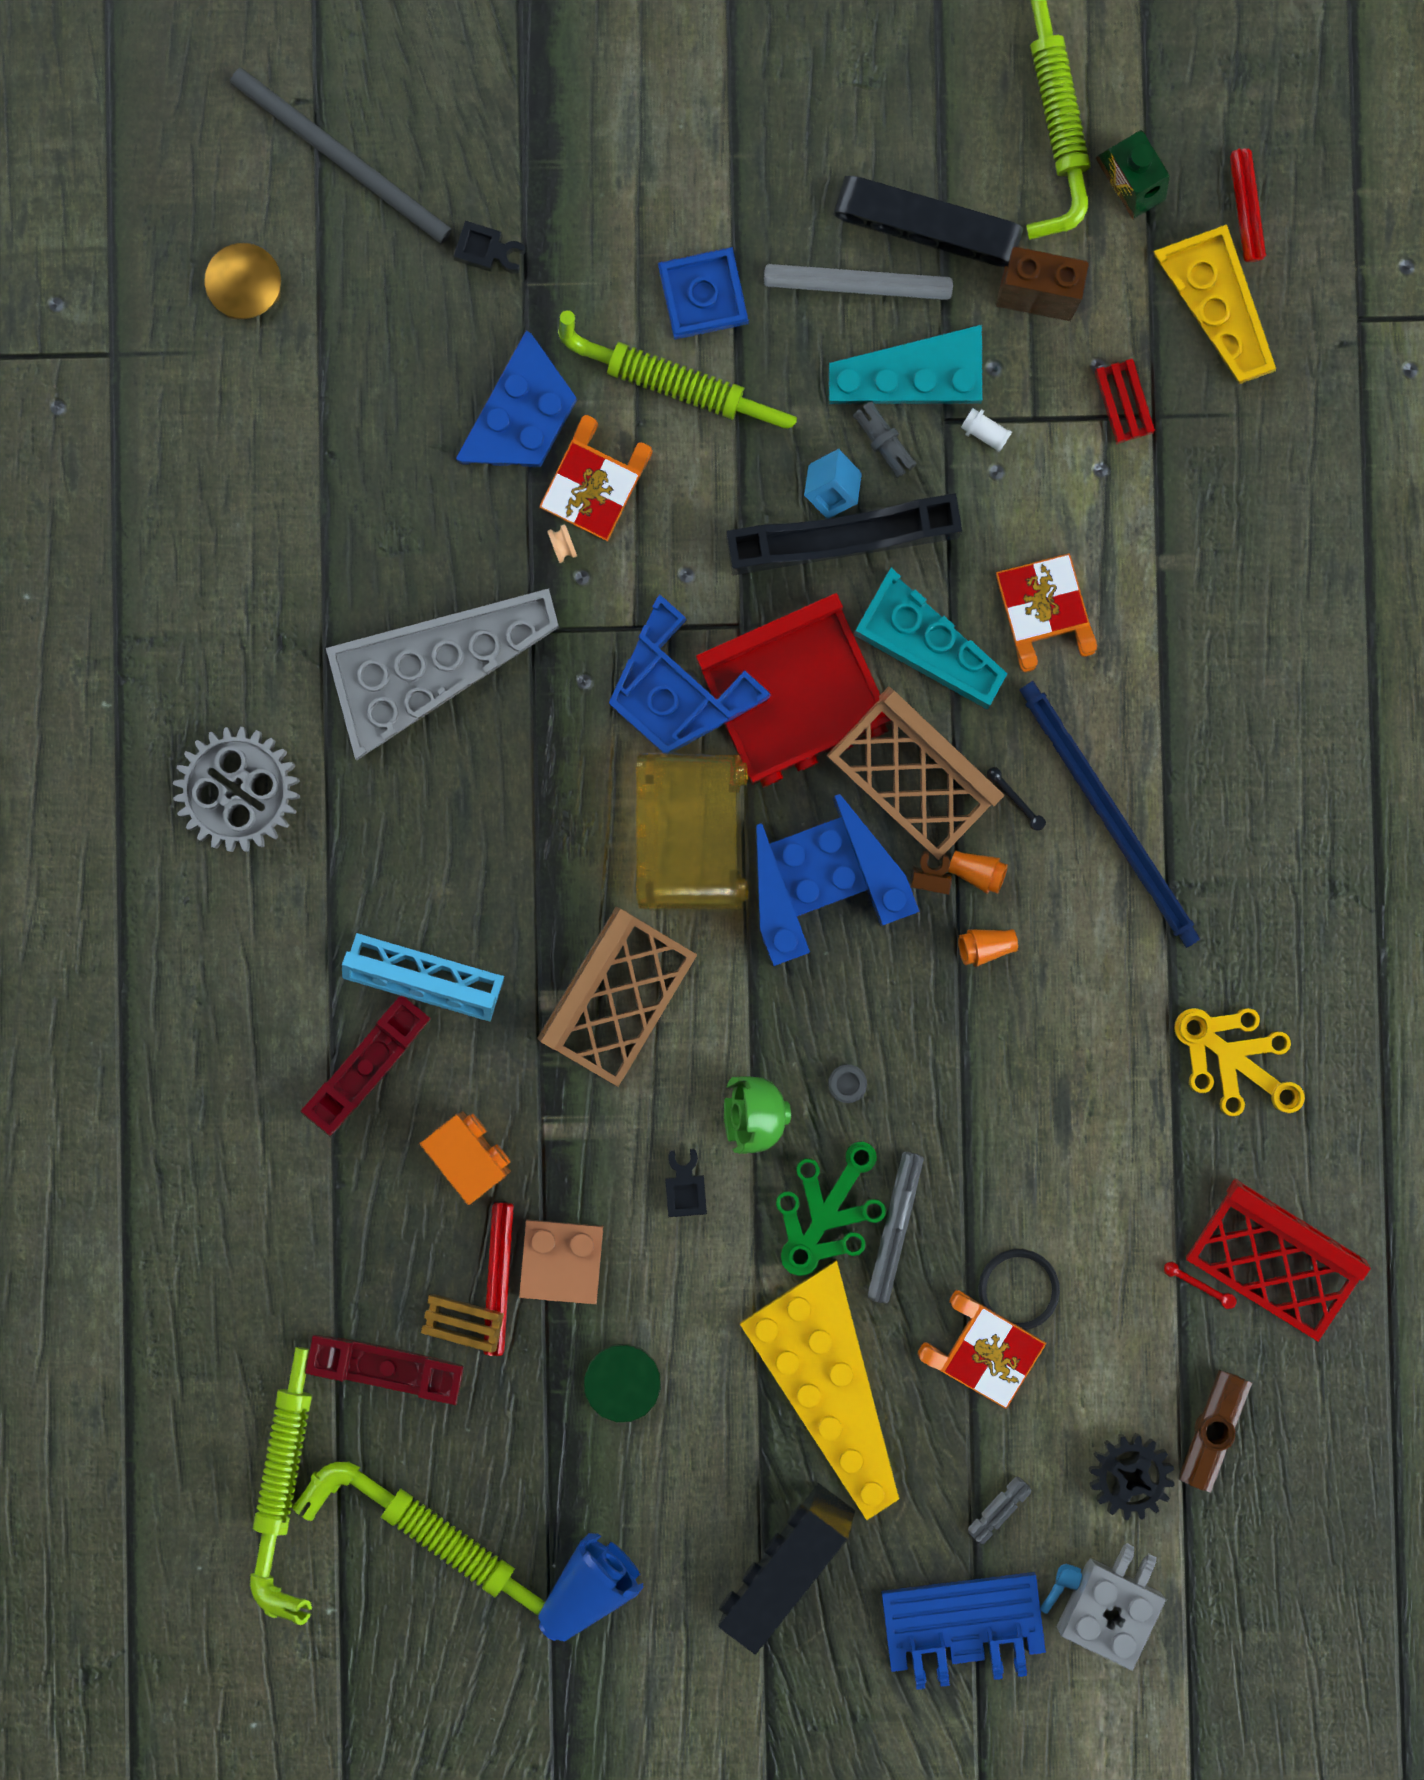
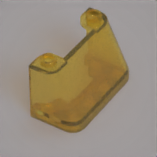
M638 754L636 764L637 901L640 909L649 911L742 910V902H747L748 881L747 878H741L740 872L737 870V793L740 792L741 786L747 785L748 770L747 763L741 762L740 755Z

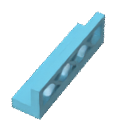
M356 933L351 951H346L342 963L343 979L489 1022L491 1021L504 981V976L358 933ZM361 947L378 951L383 961L359 955ZM386 954L393 955V957L388 959ZM404 959L414 961L420 972L394 964ZM423 964L431 967L425 969ZM440 970L451 972L457 983L430 975ZM460 975L468 978L462 980ZM482 981L492 984L493 987L491 993L468 987V985Z

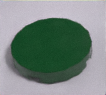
M628 1344L611 1345L599 1351L590 1361L584 1377L585 1395L591 1407L603 1418L614 1422H632L645 1416L656 1404L661 1390L660 1371L655 1360L642 1348Z

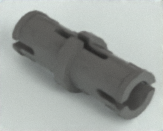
M871 401L863 406L871 417V421L868 420L860 409L853 414V418L857 420L872 440L870 445L872 449L882 454L895 473L896 478H899L906 471L898 462V458L902 460L909 470L917 462L912 459L898 440L897 436L899 433L895 428L891 429L874 406V402Z

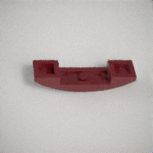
M399 996L376 1022V1026L333 1076L321 1086L300 1113L331 1137L387 1074L431 1018L407 998Z
M313 1335L305 1374L342 1382L349 1380L418 1395V1398L457 1405L464 1366L401 1349L342 1338Z

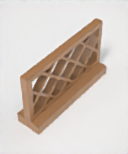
M888 686L879 696V701L827 756L939 860L991 805L995 806L1005 795L899 694ZM883 712L892 720V737L871 738V722ZM898 727L908 736L898 737ZM865 730V738H857ZM915 742L920 747V763L899 764L898 743ZM892 743L893 764L871 765V744ZM851 744H865L866 765L849 766L839 756ZM926 753H927L935 762H933V763H926ZM943 768L947 772V789L926 790V769ZM920 769V790L899 791V770ZM893 770V791L877 792L872 788L871 771ZM856 771H866V781ZM953 779L963 788L953 789ZM970 794L979 802L968 815H954L953 795ZM947 795L948 816L927 817L926 796ZM920 796L921 817H903L899 813V797ZM883 797H893L894 807ZM954 821H962V822L954 829ZM948 822V836L938 847L934 846L927 839V823ZM911 823H921V832Z
M615 907L537 1039L619 1087L697 954L621 908ZM634 926L647 933L651 950L629 954L626 940ZM654 938L666 946L656 948ZM623 947L625 956L616 958L619 951ZM673 949L685 956L677 971L662 974L657 953ZM652 955L657 976L636 981L631 960ZM626 961L631 983L610 988L606 974L611 965ZM672 978L666 988L664 979ZM603 980L605 989L596 991ZM659 981L662 992L659 1002L643 1007L638 986ZM633 988L638 1009L616 1014L611 993ZM607 995L611 1016L590 1021L587 1005L591 998ZM653 1010L646 1022L644 1013ZM583 1013L585 1023L576 1025V1023L578 1022L579 1018ZM639 1014L642 1030L638 1037L623 1040L618 1019ZM613 1021L618 1042L596 1047L591 1026ZM587 1028L592 1049L576 1053L564 1046L572 1031ZM633 1044L628 1054L626 1055L624 1046ZM619 1047L623 1062L616 1074L613 1075L601 1067L598 1053ZM593 1054L595 1064L584 1058V1056Z

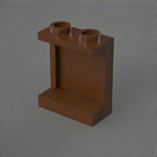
M1013 247L1009 265L1004 266L996 306L1071 321L1083 297L1089 263L1085 260Z

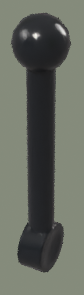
M991 767L987 771L988 780L996 782L1029 818L1030 827L1033 830H1042L1046 825L1044 817L1036 816L1001 777L1000 769Z

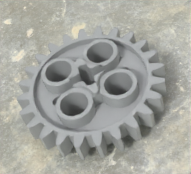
M225 727L223 739H219L215 733L209 732L210 744L205 745L201 741L196 740L195 744L199 752L195 755L185 751L184 755L191 763L189 766L177 765V769L185 774L183 780L173 781V785L183 788V793L173 797V800L185 803L186 807L178 812V816H191L192 819L186 826L187 830L191 831L198 827L201 828L197 837L199 841L203 842L211 835V847L217 849L225 840L227 851L233 852L236 843L239 842L242 850L248 852L250 850V840H254L259 847H264L263 835L267 834L277 839L278 835L274 827L278 824L288 828L289 824L283 818L284 813L296 814V810L289 806L288 802L289 800L300 798L299 794L290 791V786L299 783L300 780L287 774L295 767L293 762H281L286 756L287 751L285 749L272 751L276 743L274 739L269 738L261 744L262 733L256 730L251 738L248 739L246 728L240 727L237 737H234L232 731ZM231 753H238L242 760L240 768L236 772L227 773L224 769L225 758ZM214 768L225 778L236 784H240L243 781L241 789L261 802L265 809L259 811L248 801L236 795L230 798L233 793L232 790L209 774V770ZM269 775L272 779L273 787L268 794L259 796L255 791V782L260 776ZM215 784L218 788L219 796L214 803L205 804L202 801L201 792L206 785ZM246 806L250 812V819L244 826L236 827L232 821V814L236 808Z

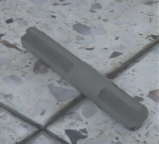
M904 1152L901 1157L868 1291V1298L874 1302L888 1303L890 1300L924 1161L923 1156L916 1153Z

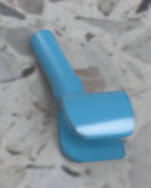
M1063 1564L1058 1568L1053 1589L1040 1607L1042 1612L1048 1614L1062 1594L1064 1587L1073 1590L1078 1589L1082 1579L1080 1568L1069 1564Z

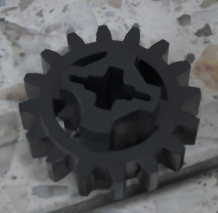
M1137 1433L1133 1435L1132 1442H1128L1123 1434H1118L1119 1444L1114 1446L1106 1440L1104 1444L1108 1451L1105 1454L1095 1451L1094 1456L1100 1463L1099 1466H1089L1090 1473L1097 1476V1479L1089 1484L1092 1490H1101L1096 1497L1099 1504L1109 1501L1107 1511L1110 1514L1114 1515L1118 1509H1121L1124 1520H1129L1132 1511H1135L1142 1520L1145 1519V1509L1150 1508L1155 1513L1159 1512L1156 1504L1158 1499L1166 1502L1169 1501L1170 1498L1164 1492V1488L1174 1487L1175 1482L1166 1477V1474L1174 1471V1467L1171 1463H1162L1168 1455L1164 1449L1153 1452L1156 1447V1442L1150 1438L1143 1445L1142 1438ZM1134 1451L1129 1458L1120 1460L1116 1458L1122 1453ZM1151 1461H1153L1157 1472L1156 1483L1149 1476L1148 1470L1152 1465ZM1119 1468L1131 1473L1136 1470V1473L1140 1476L1139 1478L1145 1484L1143 1485L1138 1481L1134 1482L1132 1480L1128 1482L1119 1471ZM1107 1470L1113 1474L1115 1480L1112 1493L1107 1485ZM1147 1495L1141 1500L1129 1502L1132 1496Z

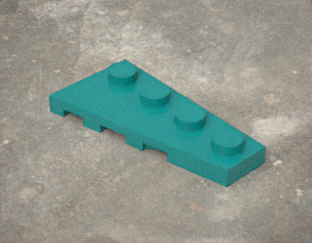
M982 325L829 363V404H867L871 401L874 404H981Z
M891 567L853 635L981 707L988 709L1008 673L973 641L965 639L954 629L955 625L945 616L941 617L926 603L927 599L916 589L913 591L900 579L901 576Z

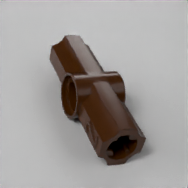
M1218 1371L1204 1411L1195 1422V1434L1178 1477L1180 1481L1203 1491H1212L1226 1451L1235 1440V1427L1252 1382L1229 1372ZM1216 1421L1222 1422L1224 1431L1221 1437L1216 1440H1209L1206 1435L1208 1426Z

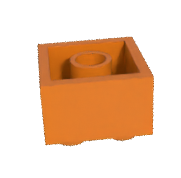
M463 1111L456 1114L422 1141L420 1145L469 1206L511 1172L506 1166L511 1161L498 1144L491 1147L482 1136L487 1130L473 1113L467 1116Z

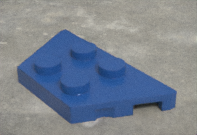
M526 331L457 455L456 461L464 465H469V463H486L494 466L516 464L524 467H541L577 402V398L530 332Z

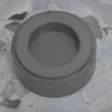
M844 1064L838 1066L829 1076V1091L840 1102H856L866 1092V1076L860 1068L854 1065Z

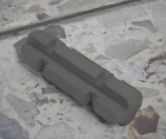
M1014 1477L1006 1486L1008 1490L1005 1493L1002 1491L981 1513L983 1517L980 1520L977 1518L969 1526V1534L978 1543L985 1544L993 1535L992 1530L994 1528L998 1530L1018 1508L1017 1503L1019 1501L1023 1502L1031 1494L1030 1486L1020 1477Z

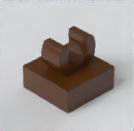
M923 851L920 856L921 868L913 866L910 879L911 887L949 895L952 884L951 874L946 873L950 867L949 856L943 855L942 864L938 868H931L927 864L929 852Z

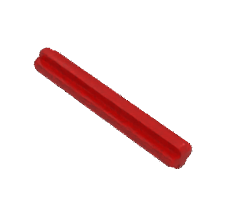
M496 1202L492 1206L486 1309L501 1312L504 1315L496 1351L491 1353L483 1351L488 1356H502L505 1350L514 1209L513 1204L508 1202ZM485 1319V1325L492 1327L493 1321ZM484 1335V1340L489 1341V1336Z

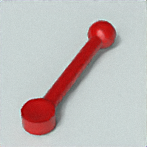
M1168 1262L1164 1265V1273L1167 1276H1176L1218 1299L1226 1309H1232L1236 1306L1237 1299L1234 1295L1230 1293L1223 1294L1181 1271L1175 1262Z

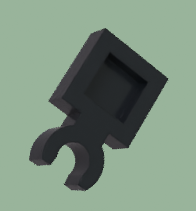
M465 220L454 259L455 261L487 271H492L495 261L501 263L507 272L515 274L519 273L520 267L516 263L509 262L508 256L512 252L525 254L526 248L518 241L502 244L501 239L503 235L501 231Z
M695 1148L690 1149L691 1159L685 1165L679 1164L675 1159V1150H670L668 1161L671 1168L676 1171V1177L665 1178L668 1218L707 1214L704 1175L693 1176L692 1170L698 1160Z

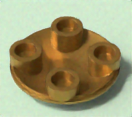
M237 243L223 248L211 259L205 273V288L212 304L230 319H249L263 314L279 300L281 294V274L276 261L266 250L254 244Z

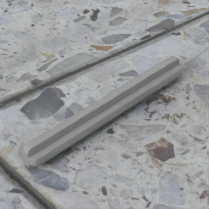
M777 264L766 265L764 272V284L767 287L943 300L950 299L953 292V280L950 277Z

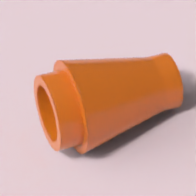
M955 851L948 872L957 875L986 894L989 891L998 894L1003 884L1008 864L1000 862L998 857Z
M968 929L967 934L959 935L958 946L963 963L965 965L973 964L974 967H977L1008 953L1017 952L1018 940L1013 929Z

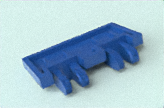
M1035 1572L881 1591L891 1672L908 1670L906 1652H911L917 1690L925 1689L926 1674L923 1669L921 1655L924 1653L936 1652V1672L941 1687L949 1686L945 1647L950 1649L952 1664L985 1660L983 1643L988 1642L994 1680L1003 1679L1002 1674L1004 1673L999 1644L1013 1643L1014 1669L1018 1677L1027 1676L1023 1638L1026 1637L1029 1655L1046 1653Z

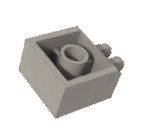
M1126 1543L1112 1568L1092 1558L1088 1560L1082 1571L1080 1585L1077 1590H1073L1056 1627L1062 1637L1133 1671L1166 1599L1160 1591L1147 1586L1156 1564V1557L1150 1554L1146 1555L1141 1561L1134 1579L1125 1575L1128 1565L1134 1556V1546ZM1113 1606H1116L1118 1615L1114 1619L1112 1618V1620H1107L1103 1614L1106 1609L1112 1611Z

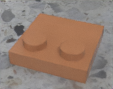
M527 1219L519 1298L597 1304L604 1226Z

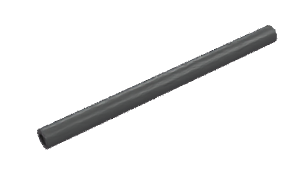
M243 68L235 71L230 80L233 86L438 243L443 244L452 232V228Z

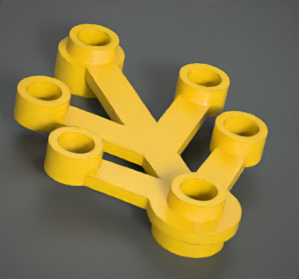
M1245 1008L1239 1010L1236 1014L1210 1017L1201 1009H1187L1177 1017L1174 1030L1179 1041L1189 1046L1192 1066L1189 1085L1193 1091L1207 1093L1214 1085L1213 1076L1207 1072L1206 1046L1218 1056L1223 1090L1220 1109L1225 1115L1238 1116L1245 1108L1244 1099L1239 1094L1236 1069L1269 1093L1272 1104L1277 1110L1285 1113H1294L1303 1106L1305 1095L1299 1085L1293 1082L1280 1083L1246 1057L1247 1055L1268 1052L1276 1055L1285 1054L1291 1046V1040L1286 1033L1272 1032L1264 1038L1227 1043L1214 1032L1235 1028L1247 1032L1255 1030L1260 1023V1017L1255 1010ZM1247 1012L1254 1019L1250 1027H1244L1241 1023L1242 1015ZM1192 1020L1197 1021L1200 1025V1030L1196 1035H1191L1187 1031V1024ZM1276 1036H1281L1284 1039V1047L1279 1051L1272 1047V1040ZM1200 1074H1204L1208 1079V1084L1203 1089H1199L1195 1085V1079ZM1284 1090H1289L1292 1093V1101L1285 1105L1280 1101V1094ZM1231 1097L1236 1098L1239 1103L1238 1109L1234 1112H1230L1226 1108V1102Z

